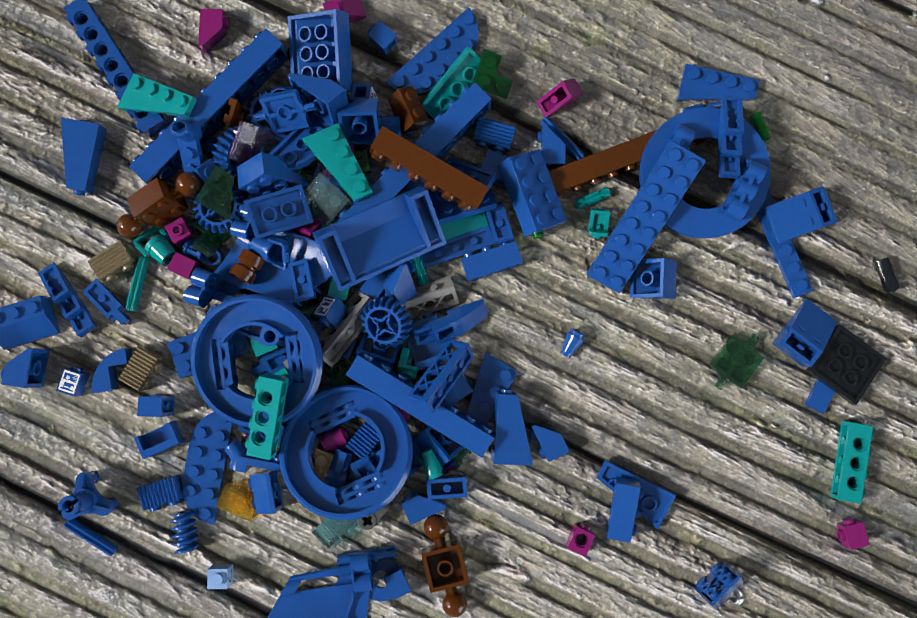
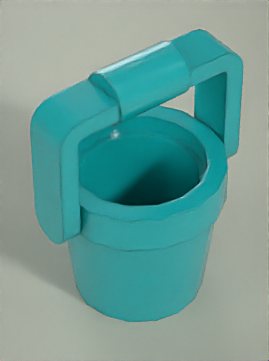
M153 226L133 241L134 246L145 257H153L163 266L170 264L176 252L168 242L171 240L170 236L162 228L159 229ZM158 231L160 234L152 237L144 249L139 245Z

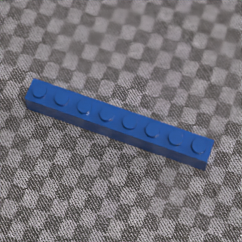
M360 352L357 355L346 376L481 458L494 440V432H492L493 429L486 424L480 425L470 414L464 415L459 412L458 407L451 403L448 405L443 401L434 414L427 413L421 403L411 401L408 398L409 393L417 383H411L408 381L409 378L402 373L397 374L393 372L388 364L384 362L380 364L375 361V357L367 352ZM422 390L417 395L422 397L426 391Z

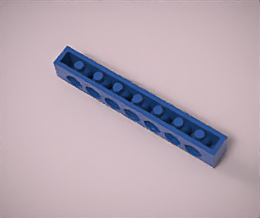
M75 0L63 7L68 14L65 17L72 26L75 25L77 36L86 42V50L92 57L95 56L97 67L106 73V81L112 88L115 87L117 90L115 94L121 100L135 71L88 0ZM118 65L117 69L112 71L113 67ZM128 80V83L122 86L123 82ZM126 111L132 119L135 118L137 124H135L137 129L149 137L169 126L162 113L152 114L148 112V115L142 118L145 111Z

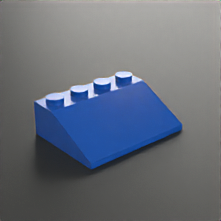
M333 9L287 16L291 73L330 79L337 84L343 85L347 92H351L353 81L349 13Z

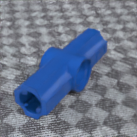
M337 448L332 465L327 471L325 483L338 489L345 486L354 452L346 448Z

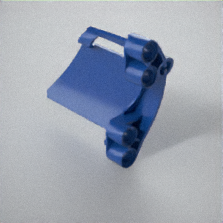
M244 202L238 208L241 211L238 212V216L242 220H234L230 228V234L237 237L233 247L215 272L199 267L194 269L191 275L192 285L188 286L183 294L184 302L205 308L212 299L225 302L236 298L235 295L243 288L262 295L277 297L290 304L295 301L289 267L283 270L265 262L261 271L255 272L257 276L252 285L241 281L229 273L233 265L240 263L238 257L242 250L250 251V243L255 237ZM290 231L273 234V236L286 240L289 243L290 263L303 259L309 260L314 288L331 277V273L314 239ZM281 253V255H280V257H279V259H278V260L281 261V262H283V261H282V253Z
M369 553L348 555L350 558L349 565L290 576L268 618H367L369 593L373 590L372 564ZM339 576L333 586L297 590L302 580Z

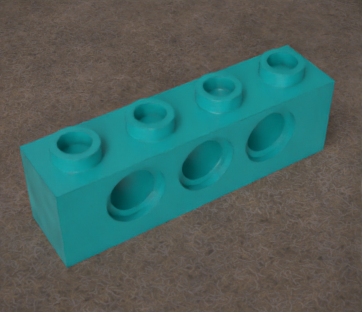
M264 373L256 379L255 389L257 392L256 397L252 401V409L254 410L248 424L250 435L245 443V448H247L246 455L271 460L276 456L289 381L288 377ZM266 392L272 395V401L267 399ZM263 412L269 415V420L263 417ZM260 431L265 434L266 439L261 438Z
M846 421L841 422L830 497L842 501L862 503V499L865 496L864 483L868 477L867 464L871 457L870 444L874 438L873 426ZM858 439L859 443L858 446L855 448L854 441ZM853 458H855L856 463H855V465L852 467V466H851V460H852ZM850 477H852L853 482H852V484L849 486V485H848V480H849Z

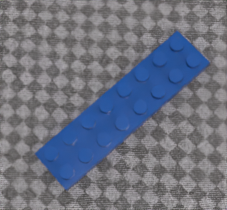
M670 139L588 269L587 276L620 293L706 160Z

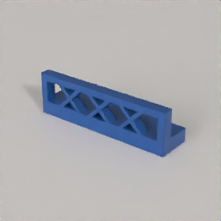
M449 339L409 393V400L421 403L427 413L434 414L475 357L469 343ZM453 346L458 347L456 351L449 353ZM448 360L446 365L438 367L441 362ZM438 375L434 380L428 382L431 376ZM427 389L422 397L417 395L420 391Z

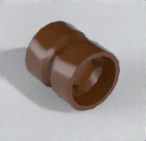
M243 249L238 257L240 263L233 265L229 273L241 281L252 285L257 276L255 272L261 271L266 261L251 251Z

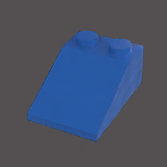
M295 73L287 75L293 89L297 88L304 104L316 102L317 110L310 112L330 126L339 124L337 111L350 104L346 95L347 91L343 85L337 84L330 79Z

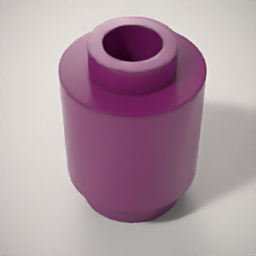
M342 426L325 432L320 437L325 451H333L338 447H342L350 439L347 428L343 429Z

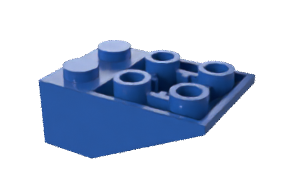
M260 152L236 167L238 187L248 193L266 195L301 184L303 190L310 187V184L296 172L287 169V165L277 156Z
M824 186L764 207L778 243L838 222Z
M806 298L772 344L801 367H812L824 351L837 321Z
M721 561L711 567L710 573L706 577L698 580L697 586L694 589L711 607L717 610L744 582L739 574Z

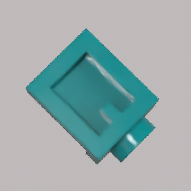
M402 348L397 374L402 373L409 378L408 380H416L418 368L411 366L413 357L410 356L409 348Z

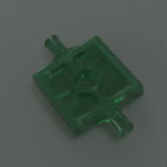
M752 333L747 342L741 341L734 335H730L710 362L709 366L721 376L714 384L717 389L721 390L727 381L742 389L760 365L764 357L757 353L753 347L759 339L756 334Z

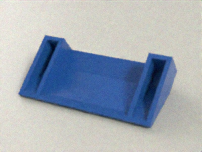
M421 186L312 232L339 292L447 244L428 190Z

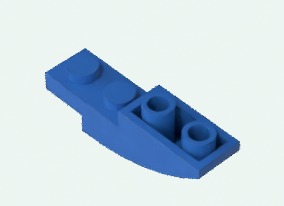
M484 299L447 310V316L412 327L417 346L436 340L437 344H441L475 327L488 315Z

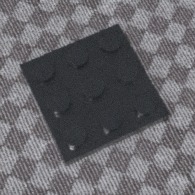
M837 324L824 351L812 367H807L806 371L850 404L857 405L887 358L844 326Z

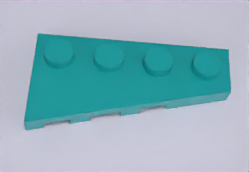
M467 46L421 102L424 111L435 119L441 112L443 113L447 110L448 105L454 99L458 100L462 96V91L468 85L471 86L480 57L470 47Z
M134 73L117 108L123 111H145L152 114L164 113L171 116L189 117L197 99Z
M338 123L302 138L305 145L311 149L316 158L323 163L328 172L334 176L354 202L373 194Z

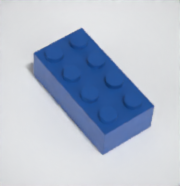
M540 149L510 156L498 164L525 237L555 228L567 221Z

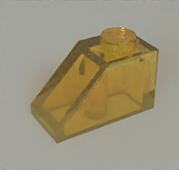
M235 481L226 484L216 507L253 522L257 518V513L253 509L252 499L248 490L243 488L244 485Z

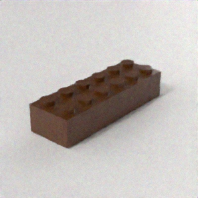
M384 126L381 127L370 147L369 152L372 153L371 157L381 163L383 160L390 164L389 168L398 173L400 170L407 173L406 177L414 182L419 180L424 183V188L431 192H440L442 194L440 197L449 202L454 200L459 203L458 207L466 212L478 209L489 187Z

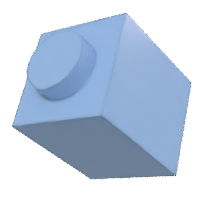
M233 563L213 564L207 569V589H228L233 584Z

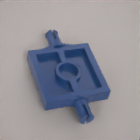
M297 88L262 95L259 101L263 112L253 114V119H255V122L266 120L274 134L308 128L311 122L307 112L317 110L316 102L304 104Z

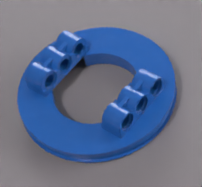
M702 107L687 110L661 125L649 139L642 154L639 170L640 187L670 139L688 150L692 140L709 139L718 142L720 109ZM744 120V133L741 136V176L735 179L724 204L711 209H701L689 205L681 198L664 226L680 235L691 238H714L738 230L756 215L768 193L771 166L763 140L747 121Z
M250 294L229 299L215 307L203 319L195 333L191 347L190 362L192 376L198 392L207 405L219 416L236 425L248 427L254 410L252 409V401L256 396L246 394L238 389L232 335L245 326L255 325L267 328L280 338L285 337L290 379L288 381L282 423L300 413L310 403L319 387L323 373V353L319 337L306 316L292 304L282 299L262 294ZM272 395L266 396L267 399L272 401ZM263 412V417L269 420V415Z
M338 385L315 393L310 403L300 413L288 420L281 437L279 449L281 473L287 488L294 498L309 511L334 520L364 518L387 506L404 486L413 459L411 433L405 418L398 408L366 387L357 385ZM360 417L374 427L380 439L381 456L376 468L377 472L339 489L325 483L314 469L311 457L314 439L317 435Z

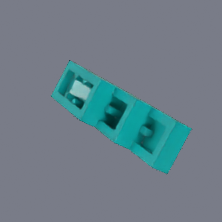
M484 212L441 224L440 226L445 240H449L489 226Z

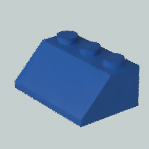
M36 296L0 307V346L3 350L60 334L50 297Z

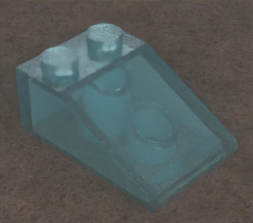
M327 169L320 172L304 192L311 215L322 222L321 229L329 226L351 201V197Z

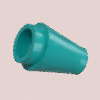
M432 448L422 451L424 475L427 476L428 480L440 477L443 474V468Z

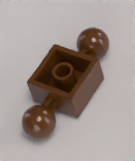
M183 172L177 177L175 187L155 178L127 198L132 214H124L118 219L116 225L118 232L123 237L134 238L141 233L144 222L159 229L165 227L170 221L181 216L183 212L189 209L184 196L192 197L199 193L202 185L200 178L193 172Z
M433 514L425 520L424 532L429 538L433 539L435 546L423 548L421 552L430 593L445 590L446 595L442 601L444 612L450 617H459L466 611L467 600L461 592L457 591V586L469 584V576L460 539L446 543L444 536L448 532V522L442 515Z

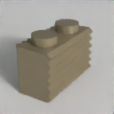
M120 240L89 259L88 263L99 280L111 282L118 277V273L131 270L134 264L137 263V259L128 244Z
M137 346L118 379L138 391L148 389L152 384L153 379L151 377L154 372H158L162 367L163 363L161 360L163 356L145 346Z

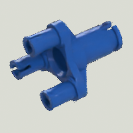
M83 472L77 475L74 492L69 496L63 497L58 504V510L62 509L61 514L64 519L72 520L83 514L105 516L118 508L116 506H119V501L116 498L106 499L96 489L94 483L99 481L100 476L98 472Z

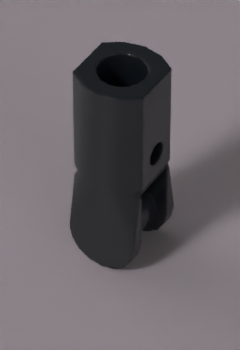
M889 257L874 261L879 278H881L883 290L885 292L897 291L899 283L894 275Z

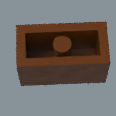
M413 86L398 88L387 99L394 115L400 116L402 133L416 131L429 120Z

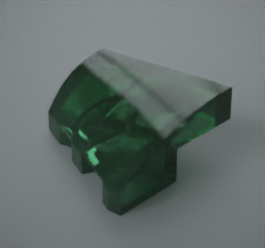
M215 166L194 201L230 220L232 217L231 203L233 201L232 186L234 185V176Z

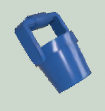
M273 235L260 239H255L254 237L250 243V251L280 269L285 270L289 267L290 250L289 243L286 240ZM281 253H282V261H283V262H281V261L278 260L279 257H280V255H281Z

